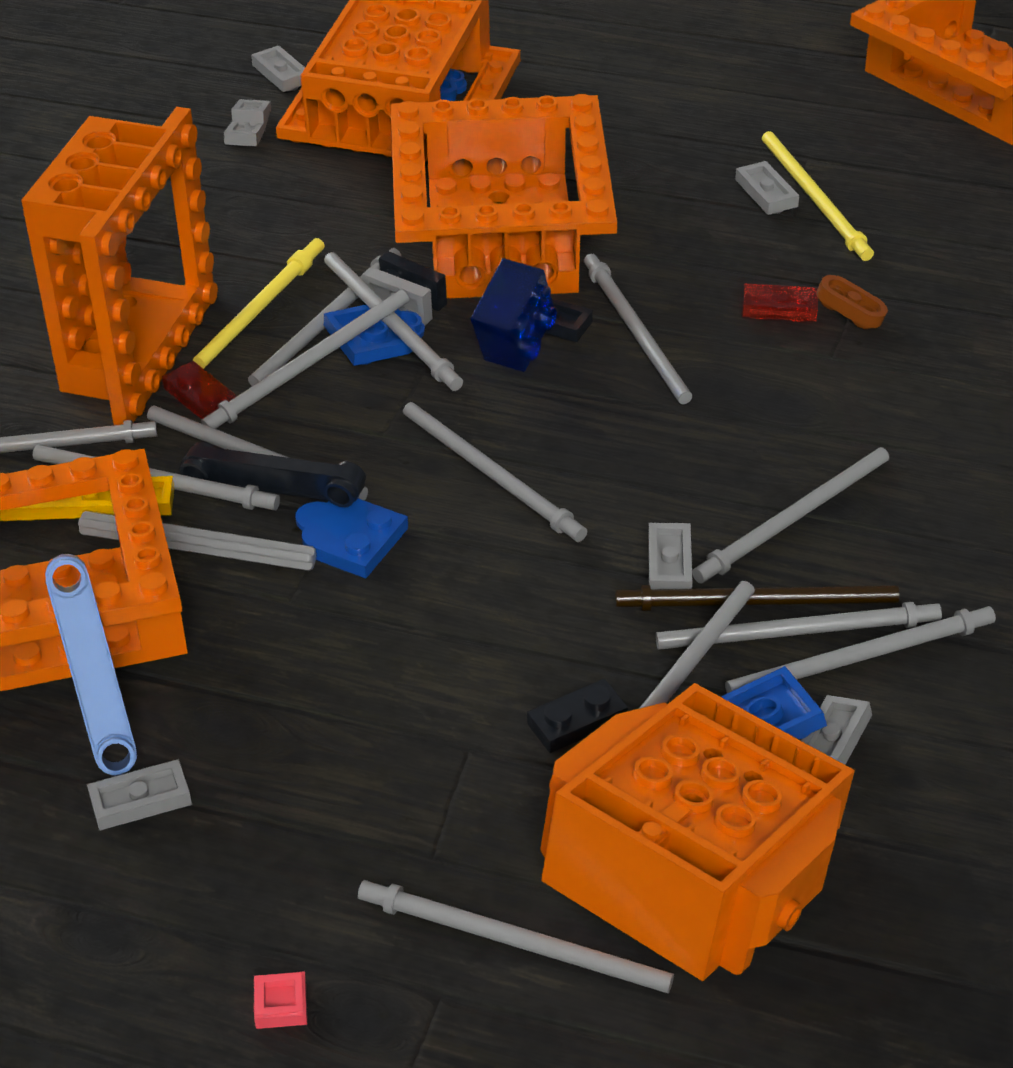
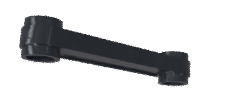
M197 442L194 446L190 447L183 457L179 468L181 475L246 488L247 485L258 486L259 491L327 500L339 507L351 506L358 499L366 480L364 471L358 465L348 461H342L338 464L216 448L207 442Z

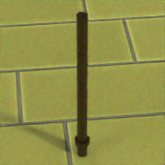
M641 585V590H616L615 602L616 607H641L642 611H651V607L717 606L722 605L735 588L651 589L650 585ZM898 586L754 588V594L745 605L898 603L899 588Z

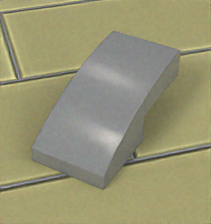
M239 99L231 109L232 122L224 131V144L257 146L268 122L271 101Z

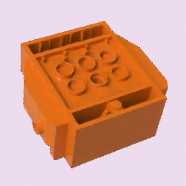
M694 683L668 704L664 702L616 714L555 761L552 778L549 783L550 793L541 842V853L545 857L541 881L701 981H704L719 966L734 975H740L750 966L755 948L766 946L782 929L789 931L797 922L802 909L822 891L837 830L840 828L855 770Z

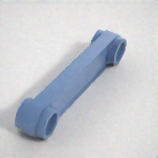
M61 554L50 561L45 571L50 600L95 761L104 773L122 775L134 766L137 751L88 569L78 556ZM62 565H72L79 570L81 576L75 585L63 587L55 582L53 578L54 571ZM111 744H122L128 749L127 756L119 762H110L102 755L106 747Z

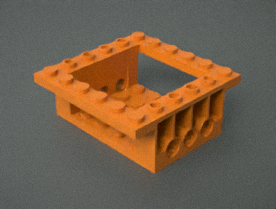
M349 0L301 73L302 87L276 126L277 138L290 140L295 143H311L323 147L350 149L355 152H369L392 157L391 104L404 101L418 103L441 100L440 86L450 69L463 70L466 73H478L463 101L474 98L484 100L501 99L521 61L520 50L490 46L489 0ZM423 134L425 161L428 162L427 134Z
M877 0L851 13L850 25L869 34L865 65L866 72L1013 145V48L1006 42L997 41L984 35L980 30L972 29L976 0Z
M577 94L565 97L545 95L539 98L508 97L491 100L474 98L467 101L438 100L435 102L418 103L404 101L391 104L396 243L432 242L433 270L445 275L447 298L524 295L525 292L520 291L517 281L521 282L523 289L528 285L536 286L540 290V294L579 293L580 235L617 234V217L598 95ZM566 128H569L579 201L568 200L565 177ZM423 134H427L430 207H427ZM515 274L537 280V282L532 284L531 281L516 277ZM530 288L529 292L534 293L537 292V290L535 288Z
M176 106L162 126L89 116L21 200L60 392L109 400L114 425H122L124 420H132L134 423L136 418L143 414L145 404L152 393L157 392L167 370L172 369L178 353L182 347L187 346L191 333L197 325L201 324L204 313L210 304H214L217 298L218 287L213 281L212 274L214 256L209 251L208 243L210 225L205 221L204 213L206 194L204 190H201L200 182L202 163L200 158H197L196 152L197 127L193 125L190 108ZM169 177L171 178L186 283L184 286L131 277V264L127 262L125 250L126 236L132 233L135 224L142 214L149 209L151 202L158 192L164 189Z
M144 448L138 450L125 449L115 454L100 457H81L67 463L50 466L37 465L28 470L7 474L0 473V511L110 491L120 547L98 549L91 553L76 556L85 563L88 569L114 668L188 654L181 616V599ZM51 560L24 566L14 565L0 570V692L72 677L46 585L45 571ZM62 565L53 574L55 582L63 587L75 585L81 576L79 570L72 565Z

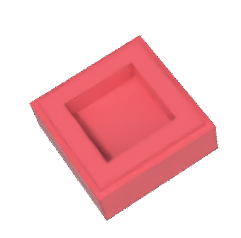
M305 971L254 976V1021L256 1029L307 1025Z

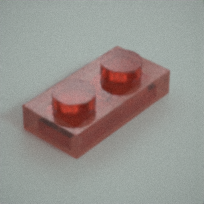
M745 283L743 317L817 322L818 297L816 291L818 288Z
M194 361L162 376L164 389L200 419L219 408L218 404L223 400L229 402L237 397V395Z

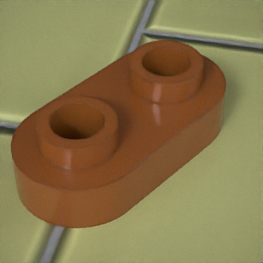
M824 276L816 291V295L824 307L839 312L862 329L880 327L888 312L887 306L882 300L840 276Z

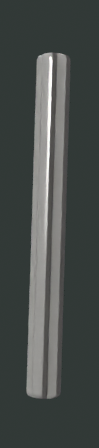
M92 511L82 513L78 521L79 532L82 535L119 541L114 515ZM162 523L168 549L305 571L312 570L316 563V549L313 546Z

